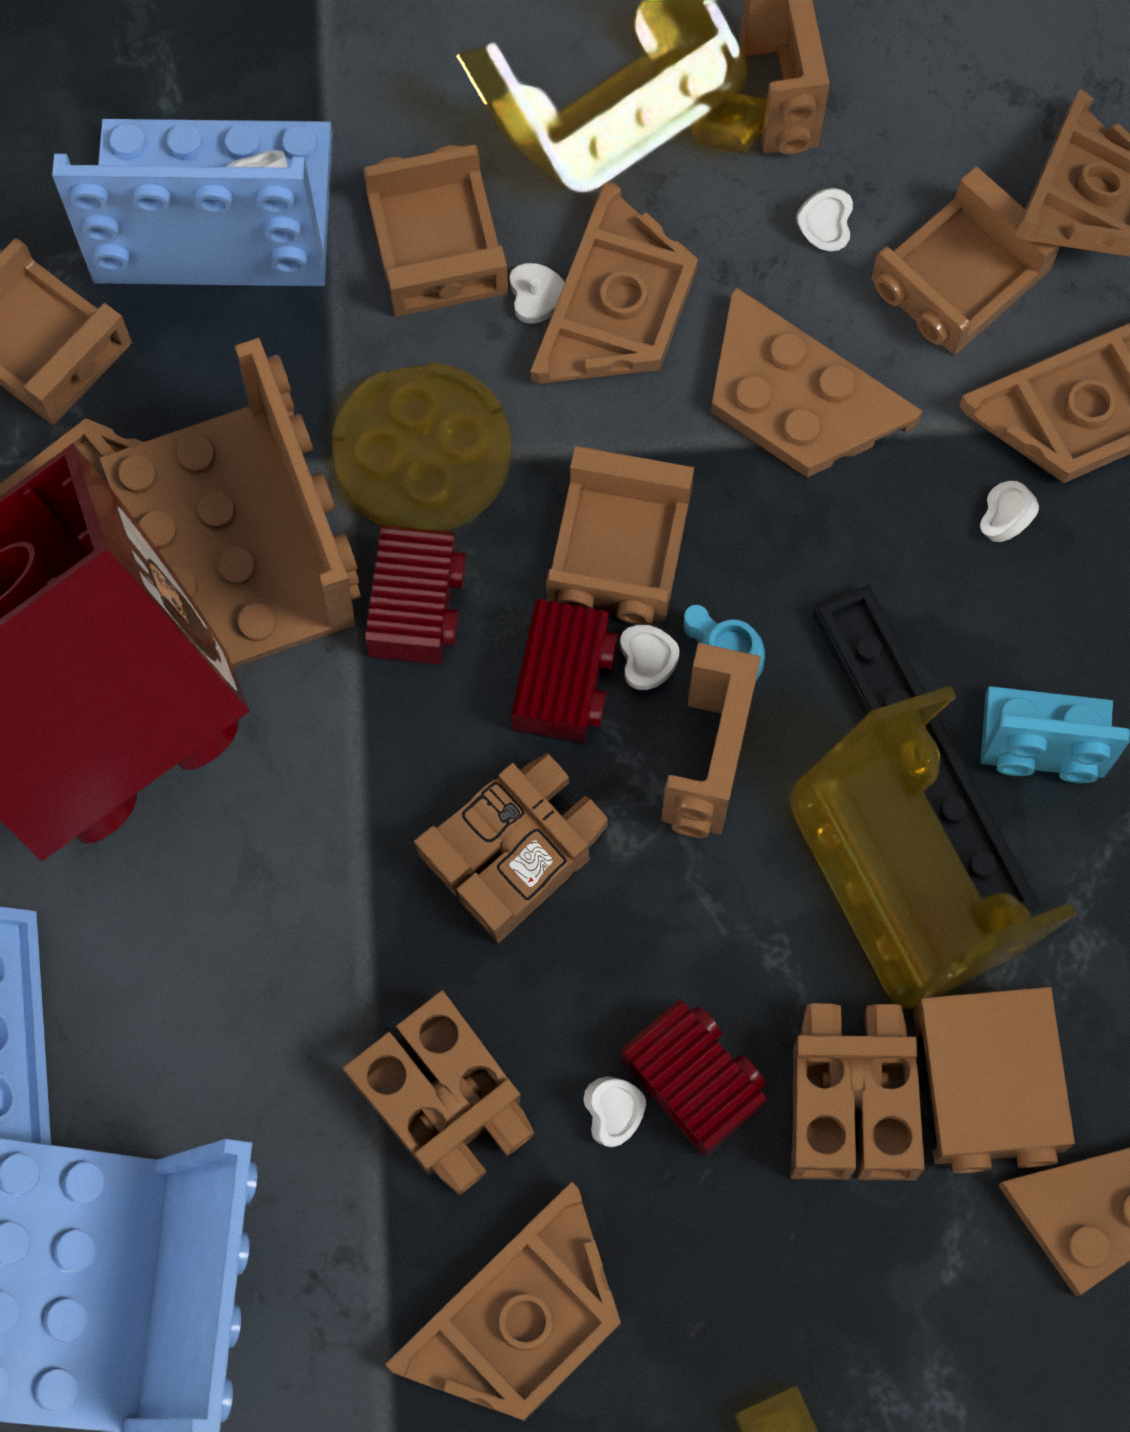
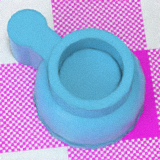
M692 605L687 608L684 614L683 631L688 637L696 639L699 643L761 656L756 676L757 681L763 671L765 649L762 638L755 629L740 620L732 619L716 623L709 617L707 610L700 605Z

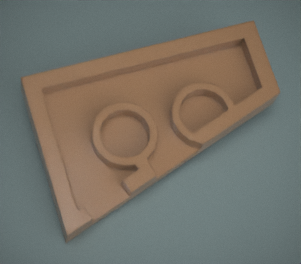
M1130 1148L1003 1181L998 1185L1076 1297L1130 1261Z

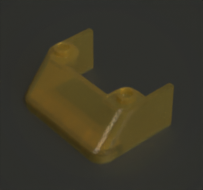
M715 0L641 1L632 15L631 28L643 56L559 113L556 112L551 101L543 91L533 86L519 85L495 42L467 48L456 55L501 133L559 187L576 193L595 190L738 92L747 76V62L744 53Z
M951 686L872 710L794 785L791 794V806L795 820L888 996L896 1004L907 1009L918 1006L922 998L939 997L1020 955L1077 915L1070 902L1031 918L1027 909L1014 896L1008 893L999 892L982 900L924 794V791L937 779L940 766L939 749L930 737L925 725L957 697Z

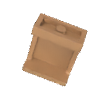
M744 0L740 30L743 57L777 52L782 80L773 81L769 84L761 140L763 153L780 152L785 155L802 153L809 148L819 147L830 82L813 1Z
M449 145L441 147L430 154L405 159L389 157L379 161L376 165L363 168L367 199L395 317L508 294L507 264L502 245H498L481 177L480 160L476 145L464 147Z
M976 166L960 180L956 196L950 203L896 250L893 251L886 246L877 254L871 280L874 282L879 295L888 304L900 306L916 321L918 329L928 341L935 345L941 344L955 356L1051 271L1060 246L1025 241L1014 237L1013 235L1025 209Z
M15 238L4 250H0V385L54 426L132 344L122 315L106 303H103L99 309L94 307L32 259L27 245L18 238Z
M575 446L570 466V485L552 569L548 570L546 580L547 601L604 610L608 613L616 614L617 618L621 621L633 625H649L652 621L666 623L692 492L694 467Z
M698 643L687 707L720 713L721 719L707 779L705 781H697L674 775H668L661 821L672 824V830L681 835L693 838H707L709 832L722 835L761 656Z
M1045 987L922 998L914 1009L913 1014L916 1036H923L937 1140V1147L933 1150L934 1164L952 1163L953 1173L963 1174L992 1169L991 1159L1017 1157L1018 1167L1020 1168L1042 1167L1058 1163L1057 1154L1065 1152L1075 1144L1052 988Z

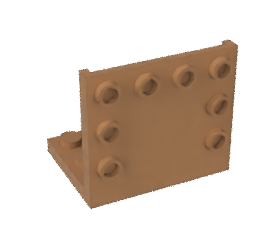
M260 338L235 346L249 402L248 407L99 457L110 488L134 517L194 600L225 648L233 669L355 626L352 600L361 597L357 585L359 583L356 573L357 565L348 539L344 532L333 536L325 516L326 512L335 510V506L324 475L319 473L311 476L303 457V453L312 451L313 447L301 414L294 415L293 410L295 408L290 395L291 388L282 361L278 354L266 357Z

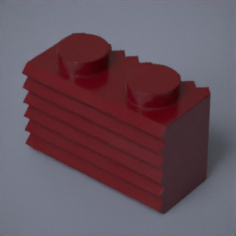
M381 526L365 636L370 657L375 659L382 657L387 660L396 659L398 661L407 660L410 662L419 661L423 664L430 662L438 665L442 664L444 645H456L459 610L449 609L452 588L463 589L467 555L464 552H457L455 532Z
M542 598L536 599L511 713L512 730L585 744L589 726L600 728L607 691L597 690L596 687L600 668L612 670L618 641V634L608 632V612L604 610L596 611L591 607L583 608L579 605L571 606L567 603L559 604L556 601L547 602Z
M679 999L621 1048L620 1060L700 1153L706 1157L763 1107L767 1098L760 1089L766 1085V1082L756 1067L745 1056L740 1054L733 1060L729 1053L722 1048L717 1040L723 1033L713 1018L702 1007L697 1005L694 1009L689 1010L686 1004Z

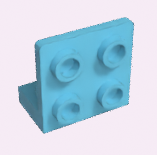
M989 686L985 694L980 764L997 766L998 772L1011 776H1027L1038 770L1059 773V777L1064 781L1090 783L1096 781L1098 777L1104 778L1129 744L1130 729L1112 726L1113 700Z

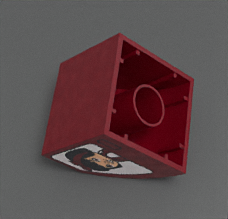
M73 443L0 496V821L42 862L75 837L81 843L89 844L100 841L112 834L132 813L137 801V793L176 764L184 770H193L216 759L233 741L239 726L238 720L250 712L229 656L202 612L134 517Z

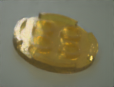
M429 362V366L406 367L389 373L383 370L366 380L350 395L337 417L332 437L334 465L343 491L362 514L381 526L387 525L447 531L461 526L482 513L497 497L505 483L511 462L510 430L498 399L489 388L474 376L453 366Z

